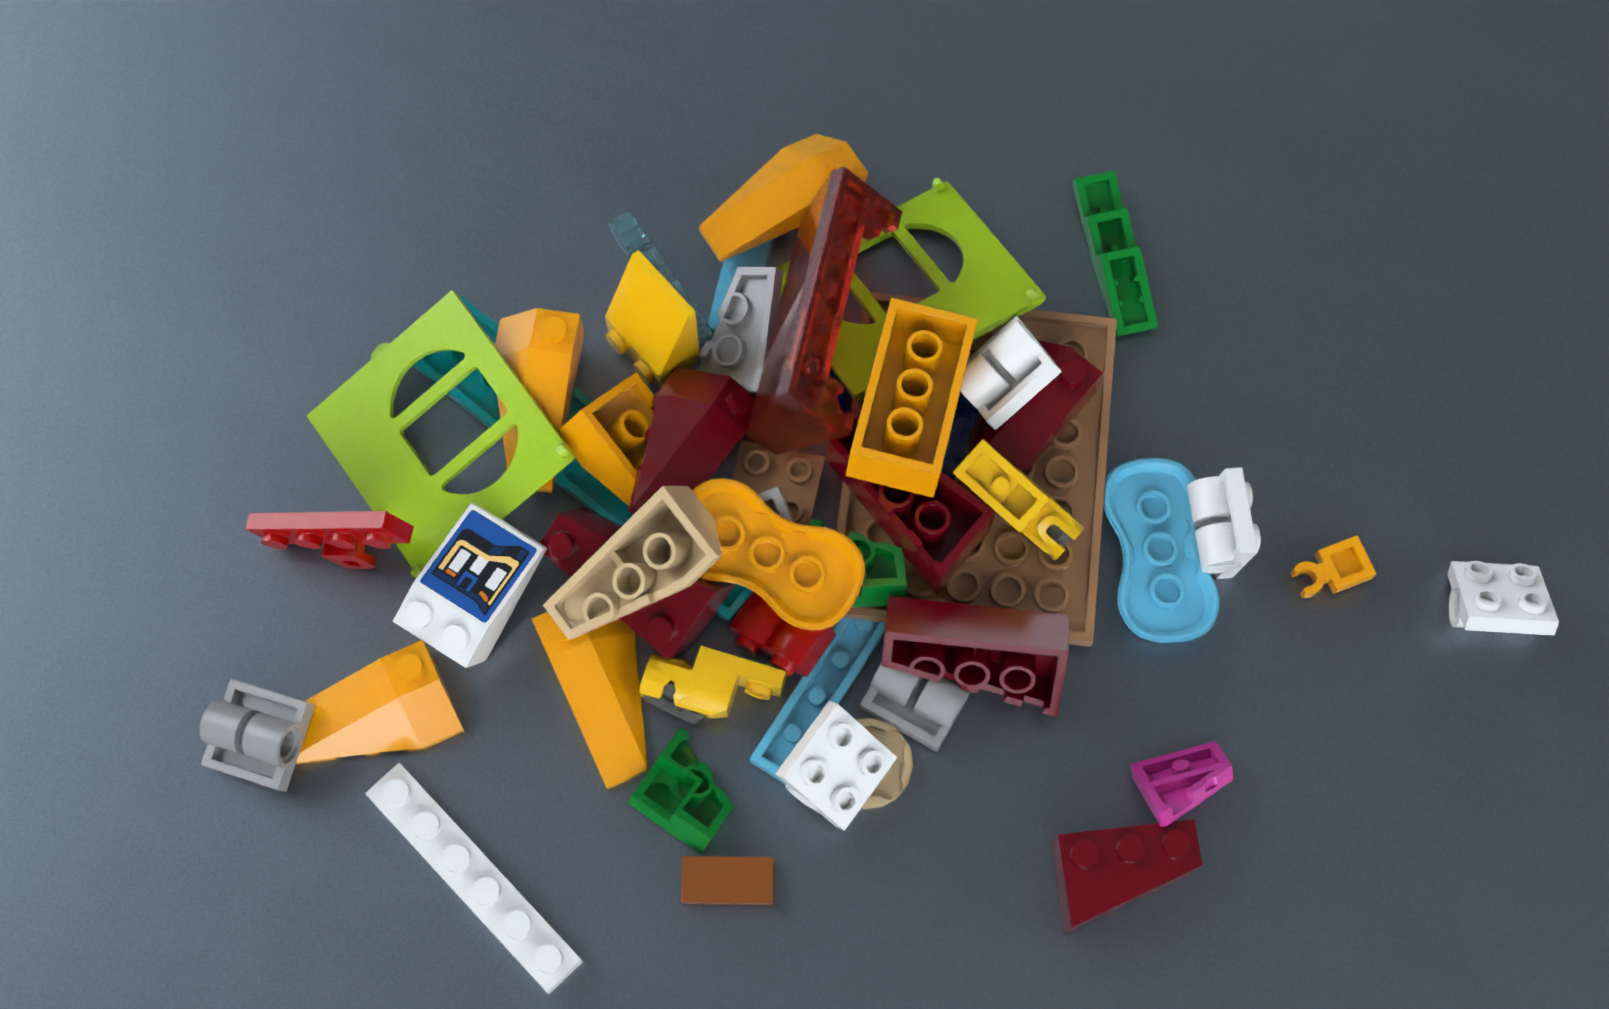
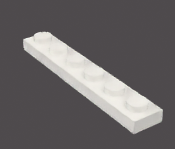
M400 763L395 765L365 793L548 994L583 962Z

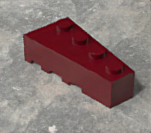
M854 407L828 436L825 460L897 547L902 548L903 555L937 595L988 534L996 511L942 471L933 498L846 476L850 451L861 411Z
M579 507L559 513L539 543L547 547L544 555L567 575L572 577L622 526L584 507ZM699 578L690 587L619 619L669 660L690 650L736 584Z
M888 597L882 666L935 682L942 678L956 681L961 685L962 690L978 694L980 689L1003 695L1004 702L1021 707L1023 702L1042 707L1043 714L1057 718L1069 654V615Z

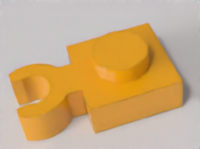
M1358 535L1318 550L1314 555L1318 564L1304 561L1297 564L1290 572L1292 577L1306 574L1312 579L1313 584L1305 587L1300 592L1302 598L1313 597L1326 583H1328L1332 593L1335 594L1371 580L1376 576L1375 569Z

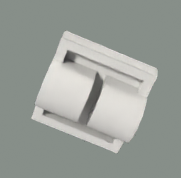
M1015 316L968 358L960 391L978 409L986 422L997 430L1062 371L1028 327Z
M1242 467L1226 468L1219 476L1198 479L1187 485L1193 525L1199 527L1195 531L1201 571L1203 573L1215 574V579L1233 578L1258 553L1261 544L1259 527L1257 524H1253L1250 512L1253 502L1252 488L1250 483L1244 480Z
M1451 561L1447 575L1452 588L1449 597V619L1452 627L1471 631L1555 636L1559 620L1539 566H1529L1522 563L1511 565L1484 563L1481 561Z
M828 701L775 775L786 783L785 788L795 798L810 809L823 815L835 827L845 831L897 757L839 704Z

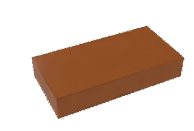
M682 856V904L773 905L774 857Z

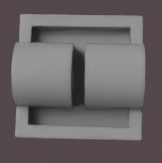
M881 662L870 688L860 703L859 709L881 721L891 724L898 731L938 752L971 692L962 690L961 685L956 681L942 678L935 682L884 667Z
M230 679L224 699L213 701L202 716L200 737L208 745L201 766L286 792L316 705Z

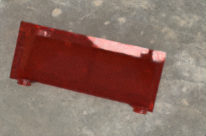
M845 166L830 173L802 215L746 436L776 455L851 435L855 415L850 412L844 413L840 408L837 395L843 393L844 385L829 376L862 237L870 240L879 237L881 231L889 233L899 229L903 211Z

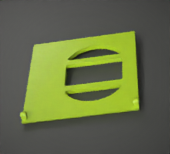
M935 178L932 181L931 190L777 267L783 271L780 299L803 329L798 335L800 351L806 354L819 351L855 401L865 397L887 314L845 261L847 258L889 237H895L938 290L937 293L916 304L977 318L973 340L1009 322L1013 317H1019L1038 307L1046 299V295L948 181L943 182L940 178ZM908 229L932 230L949 237L957 244L963 254V266L955 282H950L909 233ZM829 269L835 270L875 323L857 324L847 322L832 315L824 307L820 300L819 291L821 282Z
M453 290L390 344L384 342L378 345L371 353V360L307 415L372 511H387L414 526L410 543H395L413 568L411 575L414 578L418 577L471 503L478 504L503 520L576 458L565 440L459 295ZM439 351H458L465 354V358L394 418V400L398 386L406 372L417 361ZM478 368L507 408V413L435 475H432L404 436V430ZM517 426L518 439L514 457L506 472L495 483L471 494H455L445 490V486Z

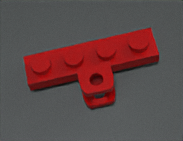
M387 511L249 513L245 530L261 537V543L271 548L287 549L288 544H297L309 549H320L321 545L324 544L321 557L349 569H375L377 559L364 552L365 544L374 548L389 549L391 543H410L414 526Z

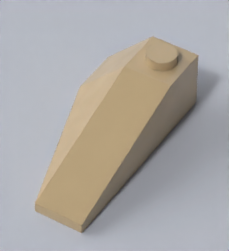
M662 486L543 604L544 608L568 640H572L690 587L722 556L715 519L689 486Z

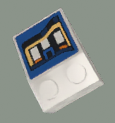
M471 503L413 582L393 622L465 668L484 662L491 653L547 547L478 504Z

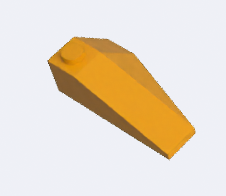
M548 612L532 618V622L607 790L648 772L641 694L639 693L640 678L635 632L622 620L617 619L582 636L568 640Z
M420 640L386 655L307 699L305 702L316 706L296 764L335 760L338 757L356 755H381L382 752L400 750H424L464 732L434 658L424 641Z

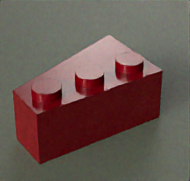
M1195 819L1174 821L1165 827L1155 823L1058 834L1052 842V850L1065 934L1174 883L1199 869L1203 864Z

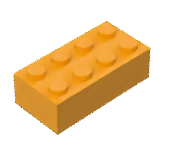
M891 297L850 451L846 476L934 497L976 329L977 318Z

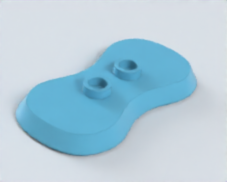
M1164 458L1135 459L1115 467L1105 480L1103 508L1122 547L1123 569L1117 599L1119 611L1124 622L1140 638L1159 643H1175L1189 641L1207 633L1217 619L1220 598L1211 574L1201 571L1195 531L1198 527L1193 525L1187 485L1195 481L1196 478L1181 463Z

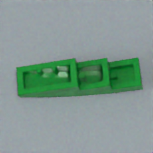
M1115 170L1075 178L1072 184L1094 270L1109 317L1117 319L1116 337L1159 328L1141 247L1136 246L1128 208H1123Z

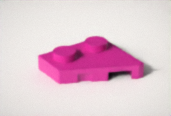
M1216 741L1130 764L1132 779L1161 827L1170 825L1233 780L1232 765Z

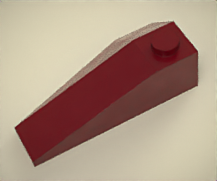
M1038 340L1062 372L997 430L983 418L969 454L984 439L1013 466L1026 474L1096 394L1103 372L1069 346ZM958 478L957 483L959 485H961L963 488H965L967 491H969L983 503L988 505Z
M679 367L674 368L653 397L651 410L654 411L650 428L646 430L644 443L647 445L643 463L637 469L628 511L634 515L662 486H689L693 491L701 483L710 480L744 435L763 404L731 376Z

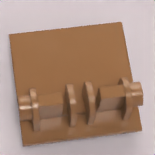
M741 441L732 480L742 482L757 494L781 485L794 522L810 526L825 456Z

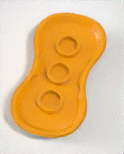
M725 478L711 479L701 483L693 490L697 498L715 519L722 554L700 578L710 581L734 583L754 591L769 604L779 617L800 629L823 630L834 626L848 613L860 592L864 579L865 563L856 544L846 535L826 527L807 526L791 522L775 513L754 490L736 480Z

